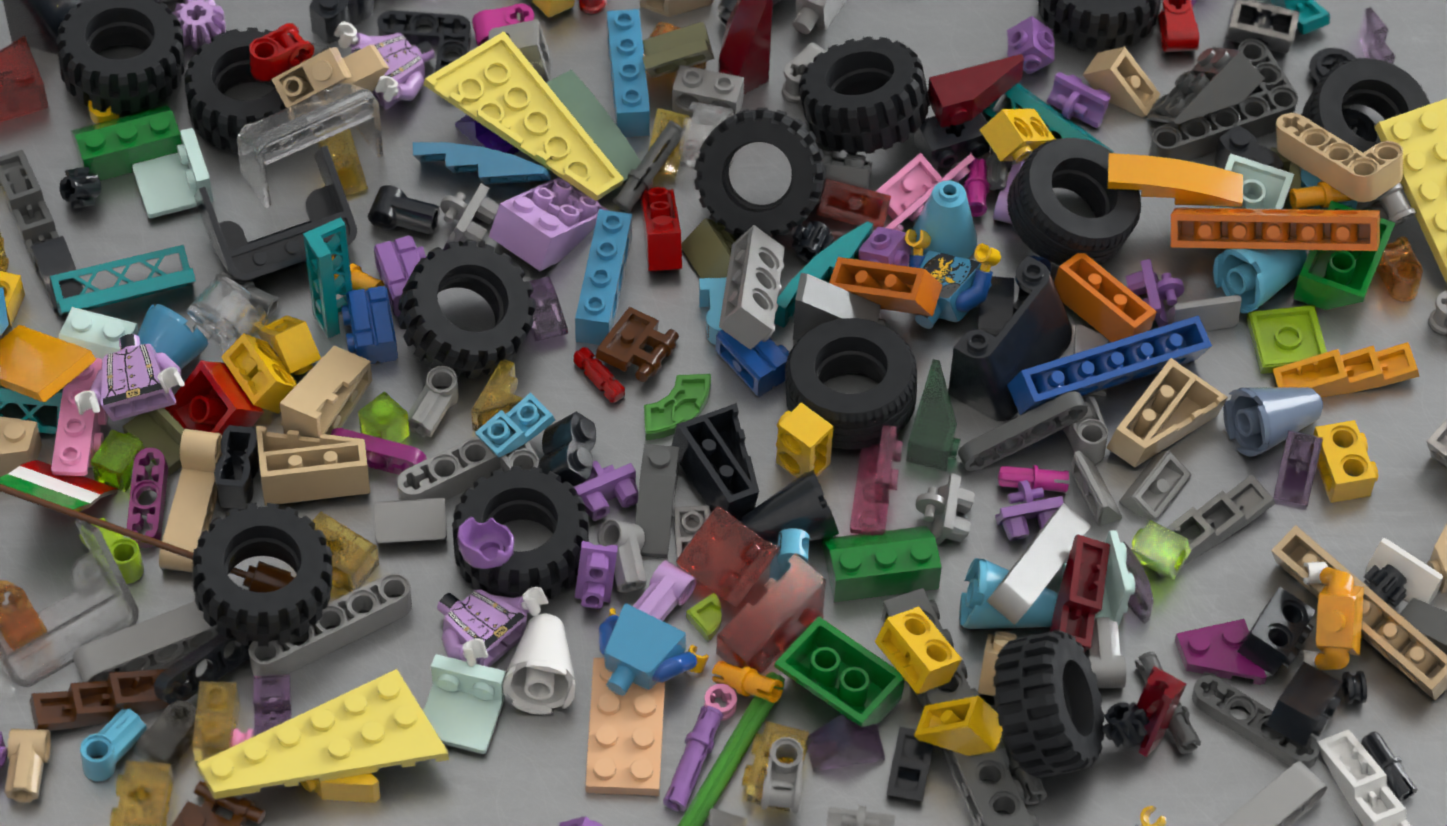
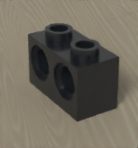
M1279 587L1265 605L1237 652L1274 676L1282 664L1288 668L1300 650L1295 645L1297 642L1303 644L1313 630L1314 626L1309 624V621L1316 610L1282 587Z

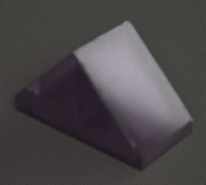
M1288 430L1281 456L1274 499L1308 506L1323 437Z
M841 714L806 736V744L813 772L885 760L876 724L861 727Z

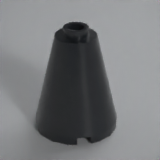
M813 470L805 472L741 517L743 525L737 527L744 546L746 547L751 544L754 551L778 547V535L785 529H801L809 534V541L833 538V536L839 534L830 507L826 502L823 490Z

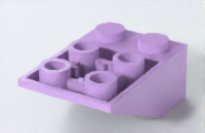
M558 177L500 203L489 237L537 270L542 271L560 262L595 228L599 209H608L573 187L564 179Z

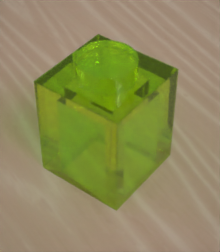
M385 391L358 411L360 433L398 443L410 435L408 412Z
M111 429L91 459L95 480L118 488V490L126 493L132 481L134 458L138 452L144 449L143 442L131 433L123 434Z
M1149 520L1144 529L1140 528L1132 541V551L1138 563L1172 580L1175 579L1191 552L1186 537L1152 520Z

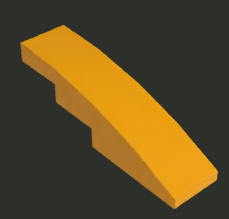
M1109 153L1108 189L1141 190V197L1175 198L1174 205L1242 207L1243 174L1179 159Z
M1409 342L1377 352L1374 345L1340 355L1339 349H1335L1272 369L1278 387H1309L1315 390L1320 397L1378 388L1420 376Z

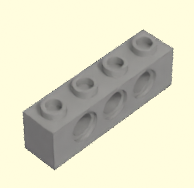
M755 225L749 228L732 244L719 328L750 350L760 341H767L775 330L774 319L778 309L777 298L781 288L780 277L784 267L783 256L785 249L784 246Z

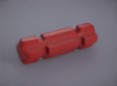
M582 347L574 353V363L581 370H585L584 374L601 392L605 391L603 395L610 402L616 403L625 396V387L618 380H613L615 376L599 359L593 358L595 355L588 347Z

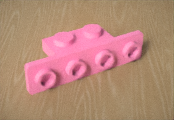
M918 154L872 194L893 219L885 228L898 231L905 229L901 222L907 217L912 222L920 215L924 207L923 203L928 200L933 188L942 181H950L951 179L955 182L960 181L970 172L967 165L975 157L969 154L945 176L941 177L923 154Z
M95 358L96 360L93 364L63 387L51 466L53 475L86 476L88 467L95 468L97 454L103 453L104 435L100 433L101 425H107L108 414L100 405L99 413H94L92 409H88L83 415H79L75 402L77 394L90 390L98 371L102 369L103 362L101 358Z

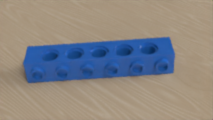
M1198 315L1022 370L1007 386L1021 416L1068 392L1075 391L1079 392L1081 396H1085L1158 373L1170 358L1181 365L1195 361L1210 349L1212 344Z

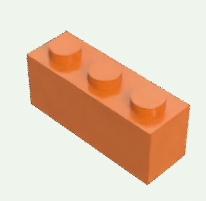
M1077 253L1059 266L1054 284L1061 301L1110 342L1151 330L1157 311L1088 255Z
M843 257L837 258L829 282L881 305L880 309L932 317L943 286L926 269Z

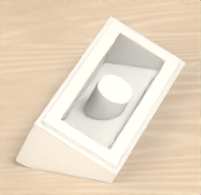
M1383 537L1366 567L1365 574L1374 565L1382 569L1387 564H1390L1399 570L1407 580V583L1403 586L1407 590L1405 592L1407 596L1404 600L1410 602L1412 598H1416L1430 604L1438 593L1443 579L1442 574Z

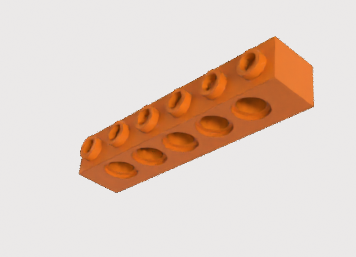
M1175 208L1171 213V248L1377 251L1380 244V211Z

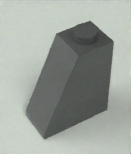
M801 273L795 299L793 340H799L811 329L836 319H866L884 326L886 320L879 319L881 305L810 274Z

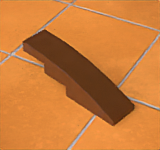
M166 669L111 672L108 675L107 681L70 683L68 691L32 693L29 702L35 729L49 731L109 723L121 709H130L140 716L173 707L157 698L154 692L157 677Z

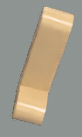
M1286 113L1281 115L1276 121V146L1278 153L1357 202H1370L1397 185L1403 178V149L1396 142H1380L1363 153L1300 114Z
M191 429L183 431L180 443L182 470L162 542L194 553V549L198 547V539L202 532L209 531V524L211 523L218 498L214 471L218 460L222 456L221 433ZM160 548V568L192 572L193 562L191 559Z

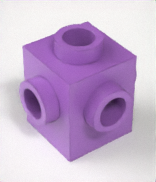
M1030 16L1007 30V55L1011 57L1022 54L1024 57L1023 71L1031 75L1055 61L1053 30L1035 17Z
M878 226L858 250L859 260L908 266L911 249L905 241L906 232Z

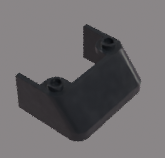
M327 145L320 147L314 155L325 187L314 190L306 199L305 209L310 221L247 242L243 229L237 223L232 221L218 222L206 187L198 189L194 198L210 242L233 279L247 282L305 262L306 254L303 233L340 217L346 225L348 246L355 240L357 225ZM335 234L323 238V241L328 243Z

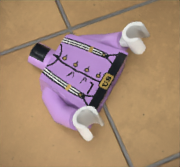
M341 22L334 32L336 37H340L338 41L340 47L345 49L351 46L352 53L368 45H375L389 69L384 76L379 78L372 94L384 110L400 100L412 101L424 84V63L435 58L434 50L427 40L412 47L403 34L367 36L358 33L356 28L347 22Z
M127 334L119 339L120 351L107 354L103 358L102 369L98 371L90 390L83 391L75 396L79 415H83L88 409H92L94 413H99V406L101 405L114 422L175 405L176 399L171 387L176 385L183 387L185 384L181 378L180 367L165 353H156L151 344L141 345L138 335Z
M530 588L523 596L515 598L490 595L483 590H475L463 601L451 593L445 594L440 599L437 610L445 615L442 642L447 657L467 661L470 667L475 664L487 667L493 665L521 640L526 629L527 613L530 612L531 615L536 616L541 612L539 605L548 603L542 588Z

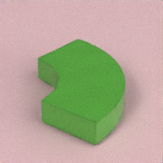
M711 374L677 375L675 386L668 396L656 403L644 405L645 440H655L673 435L677 424L698 417L706 406L710 395Z

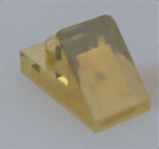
M346 124L315 134L319 149L326 145L329 149L345 196L368 189L349 125Z
M501 359L471 410L473 430L477 431L500 410L506 414L523 399L514 395L518 385V378H515V363L506 359Z

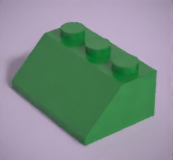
M168 106L71 130L82 167L88 166L89 174L97 175L100 181L133 173V164L178 153L177 145L182 144L181 134L173 111Z
M1331 201L1327 210L1357 209ZM1380 218V244L1377 251L1310 250L1300 272L1293 299L1314 305L1323 310L1363 302L1394 229L1395 222Z
M927 526L822 539L834 603L906 594L922 588L925 591L939 589L942 566L935 536Z
M819 616L774 663L776 669L861 727L880 723L902 699L905 679L899 671Z

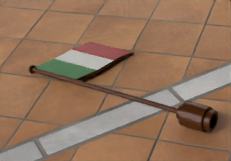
M39 460L23 463L9 474L0 476V492L191 560L193 558V552L79 512L91 507L102 497L117 494L118 488L84 476L53 475L51 471L52 465ZM258 561L256 567L249 565L247 571L235 567L230 571L231 574L244 578L242 585L248 587V591L258 593L279 590L295 578L291 576L290 571L262 561Z

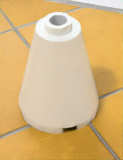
M545 613L538 614L529 620L506 671L503 681V693L505 697L508 695L513 700L512 705L517 709L530 714L547 715L552 714L553 708L563 705V709L571 704L575 698L576 682L564 624L558 617Z

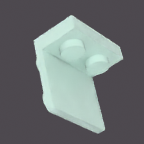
M193 127L180 131L182 144L177 145L178 153L132 165L148 218H155L198 207L194 195L202 187H206L211 203L214 202L210 177Z
M1117 530L1108 532L1105 543L1110 544L1102 610L1095 614V619L1097 617H1109L1112 621H1116L1119 627L1123 614L1127 613L1130 595L1135 592V580L1133 574L1127 571L1126 546L1123 542L1120 543ZM1064 563V565H1063L1062 574H1064V570H1065V567H1066V564H1067V563Z
M435 654L431 665L433 685L423 712L443 744L485 754L505 700L503 681L506 671L479 664L470 667L467 661Z

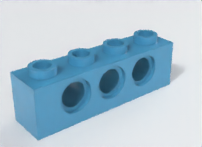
M639 9L607 11V41L615 123L625 137L650 136V108L646 70L642 58L644 57Z
M600 209L598 211L575 316L576 342L600 345L614 326L632 241V214Z

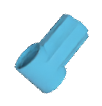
M121 709L98 734L89 735L82 741L80 746L82 768L88 779L93 781L109 779L116 770V763L147 732V726L138 714L130 709ZM96 756H103L100 759H93Z

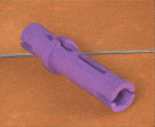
M706 706L701 707L692 732H689L686 736L685 751L663 799V804L667 808L677 812L679 810L681 812L685 811L707 754H710L714 748L713 739L723 719V714L720 710L711 706H707V708Z

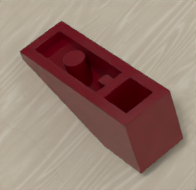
M1019 54L929 77L928 95L930 106L940 127L960 125L965 121L972 120L1022 80L1023 55Z

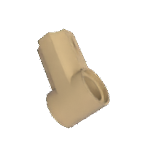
M10 729L7 748L9 769L5 788L7 798L22 803H30L32 800L39 798L43 764L48 762L50 756L51 738L49 730Z

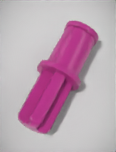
M975 157L968 165L970 172L968 173L967 180L964 182V189L972 216L980 217L987 212L986 196L990 189L988 188L986 161Z
M1033 465L1032 468L1001 466L999 469L998 484L1001 487L1018 488L1019 481L1027 480L1031 489L1042 487L1045 491L1067 493L1069 484L1054 482L1055 479L1069 480V471L1038 469L1037 465Z

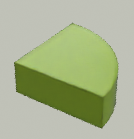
M715 593L686 611V618L707 642L717 634L722 620L721 603Z

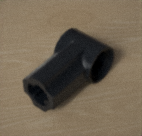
M384 185L379 188L367 217L374 226L383 230H392L396 226L431 234L436 229L440 207L408 198L399 188Z

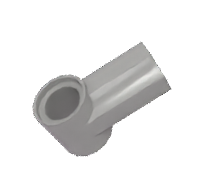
M437 366L428 372L425 387L404 419L405 426L414 434L423 438L425 436L431 437L447 410L457 403L459 398L457 375L450 367ZM439 386H447V387H449V388L444 389V390L436 389V388L439 387Z
M613 519L606 520L601 524L597 537L599 545L618 546L614 571L617 592L627 593L646 587L647 579L640 552L645 541L643 529L639 525Z
M1097 617L1094 620L1091 648L1088 649L1093 673L1096 674L1098 681L1097 687L1125 688L1126 662L1125 657L1120 654L1117 622L1112 621L1109 617Z

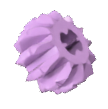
M186 0V4L176 3L173 14L178 17L181 29L183 30L184 48L192 45L196 52L198 47L202 46L205 42L210 44L212 37L225 32L224 11L221 6L216 5L214 0L205 2L204 0Z

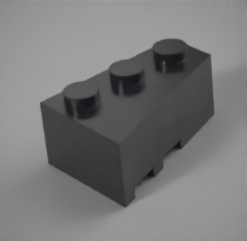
M737 403L677 424L671 445L679 447V464L705 503L709 505V509L722 528L742 521L741 517L755 508L759 495L753 464L745 446L746 437L744 429H741L738 419L739 410Z

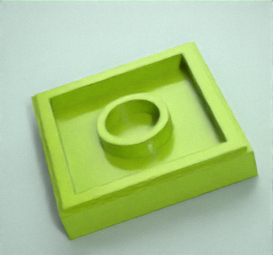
M1314 305L1251 311L1247 314L1246 319L1261 374L1273 373L1272 369L1327 352Z

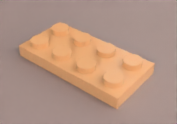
M593 658L585 791L586 793L659 796L665 682H657L652 689H645L632 683L627 693L621 696L612 692L606 685L613 672L605 668V658Z

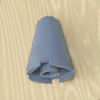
M1243 387L1232 390L1229 393L1232 396L1230 400L1225 402L1223 414L1226 431L1230 440L1236 438L1241 446L1236 449L1250 457L1266 452L1317 421L1322 413L1323 401L1320 395L1309 387Z

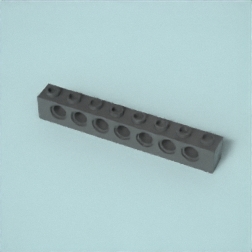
M924 588L883 601V623L888 617L920 607L954 648L949 630L947 628L943 629L939 622L940 613L934 599L929 600ZM963 660L949 683L917 695L923 710L925 705L979 696L975 688L970 689L966 680L968 675ZM946 688L952 690L953 692L944 693L940 689ZM940 747L976 826H1038L1034 812L1032 810L1027 811L1023 802L1024 792L1019 780H1013L1011 777L1009 759L1003 748L998 749L997 747L994 752L967 756ZM990 779L996 782V784L988 785L981 780ZM1005 810L1011 815L1001 816L995 811Z

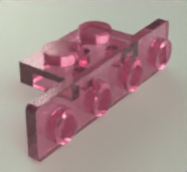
M883 426L880 444L861 448L850 522V532L853 534H885L891 490L897 491L899 469H894L895 462H901L903 441H898L899 433L897 434V427Z

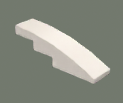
M1349 729L1318 741L1319 752L1363 826H1411L1406 820V808L1387 786V775Z

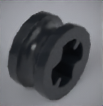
M1362 670L1356 671L1355 675H1351L1350 672H1343L1342 694L1345 703L1352 704L1353 700L1365 703L1367 701V681Z

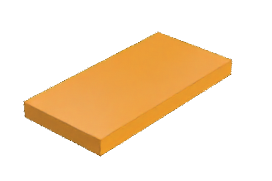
M18 325L0 339V386L44 403L93 364L96 359L89 349Z

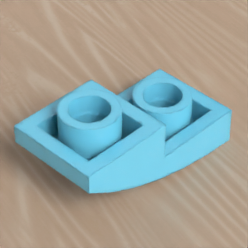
M530 392L506 414L500 410L479 428L475 434L499 458L533 439L551 425L555 418Z

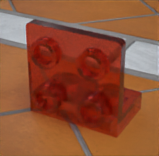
M717 506L678 556L676 564L730 605L737 608L779 552V549L769 541L763 540L724 509Z

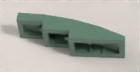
M572 69L546 82L624 178L623 184H625L629 179L627 175L631 169H636L641 161L608 112Z

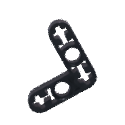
M390 10L383 12L377 20L379 36H390L400 33L412 45H417L427 40L431 46H438L435 72L453 62L444 57L447 53L457 52L462 57L470 49V22L461 15ZM391 24H395L394 29H389ZM406 25H410V31H406ZM420 25H430L433 28L428 33L416 31V28ZM439 27H443L442 33H439ZM455 29H460L458 33H453Z

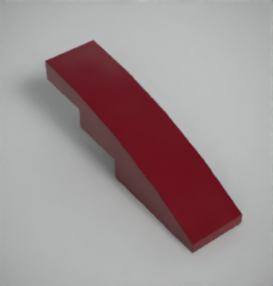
M1078 534L1074 538L1064 570L1050 631L1061 630L1074 636L1076 642L1082 645L1085 652L1091 648L1095 614L1102 610L1110 544Z

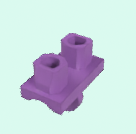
M1059 72L1055 75L1053 88L1046 102L1062 110L1064 118L1069 120L1074 116L1098 128L1102 124L1108 107L1110 93L1102 89L1094 90L1084 85L1082 79L1073 74L1067 76Z
M1151 260L1140 261L1142 270L1125 276L1128 289L1137 296L1147 293L1148 298L1142 300L1157 311L1154 320H1156L1158 327L1169 325L1163 300H1167V304L1170 306L1176 304L1177 298L1184 292L1183 282L1181 279L1172 278L1171 273L1168 272L1161 275L1162 280L1159 281L1157 273L1153 271Z
M593 461L590 477L574 487L576 495L581 496L583 499L585 512L593 521L602 519L610 513V506L607 501L617 497L621 506L625 508L637 504L638 501L636 470L632 463L615 469L613 465L602 468L597 461Z
M1027 480L1019 481L1018 492L1008 494L1009 504L1021 502V504L1000 508V514L995 515L997 526H1004L1009 541L1026 538L1030 535L1026 520L1037 518L1041 530L1055 511L1064 503L1062 496L1033 501V499L1044 497L1043 488L1031 489Z
M582 541L575 598L582 599L581 605L583 607L600 609L603 607V602L610 603L617 545H593L590 542Z

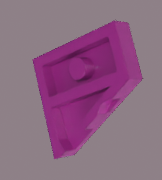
M1245 619L1176 633L1175 643L1186 671L1199 674L1211 673L1217 677L1230 680L1232 675L1254 679L1253 684L1263 685L1266 682L1267 676L1264 669L1237 652L1249 633Z

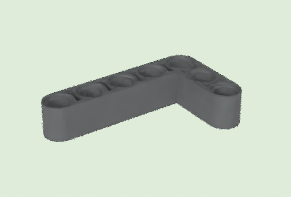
M1246 39L1238 47V50L1247 57L1265 78L1243 102L1179 124L1168 123L1159 126L1153 131L1149 156L1192 161L1217 152L1219 138L1235 125L1248 130L1256 138L1276 132L1277 119L1283 114L1295 113L1298 95L1266 45L1257 39Z

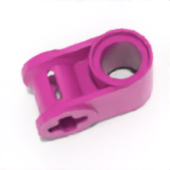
M521 3L493 10L479 11L472 18L477 45L480 46L489 40V31L493 28L534 20L533 9ZM518 12L520 13V20H517Z

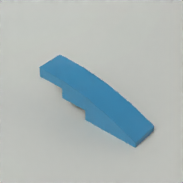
M413 142V156L420 162L446 161V167L452 173L479 172V178L485 184L551 180V174L545 167L513 154L481 146L449 142Z

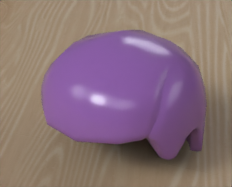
M471 517L459 526L457 535L459 550L465 562L474 568L490 569L505 564L513 555L514 536L508 527L496 523L493 518H489L485 523H477L474 517Z

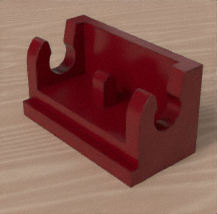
M1156 666L1152 668L1137 702V707L1143 709L1150 720L1147 725H1144L1147 735L1141 741L1142 743L1138 753L1145 757H1148L1161 743L1187 683Z

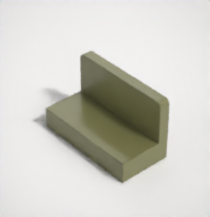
M703 22L643 40L646 56L642 58L645 69L652 78L677 71L680 65L693 66L714 59L706 25Z
M707 218L682 242V250L700 278H727L731 248L736 238L733 234L725 231V226L719 221L715 223Z
M164 408L139 414L123 425L124 434L140 451L145 448H156L163 453L169 467L168 476L182 467L180 443L185 429ZM150 460L154 465H157L155 460Z

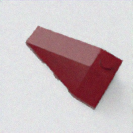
M738 0L727 21L719 55V73L744 77L743 95L769 82L773 0Z

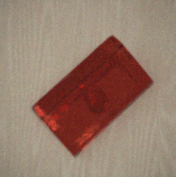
M826 179L816 215L858 226L868 221L873 224V230H875L878 226L884 227L891 195Z

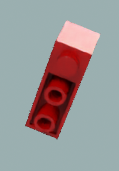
M664 187L650 188L641 195L648 270L682 269L681 229L674 189H666Z

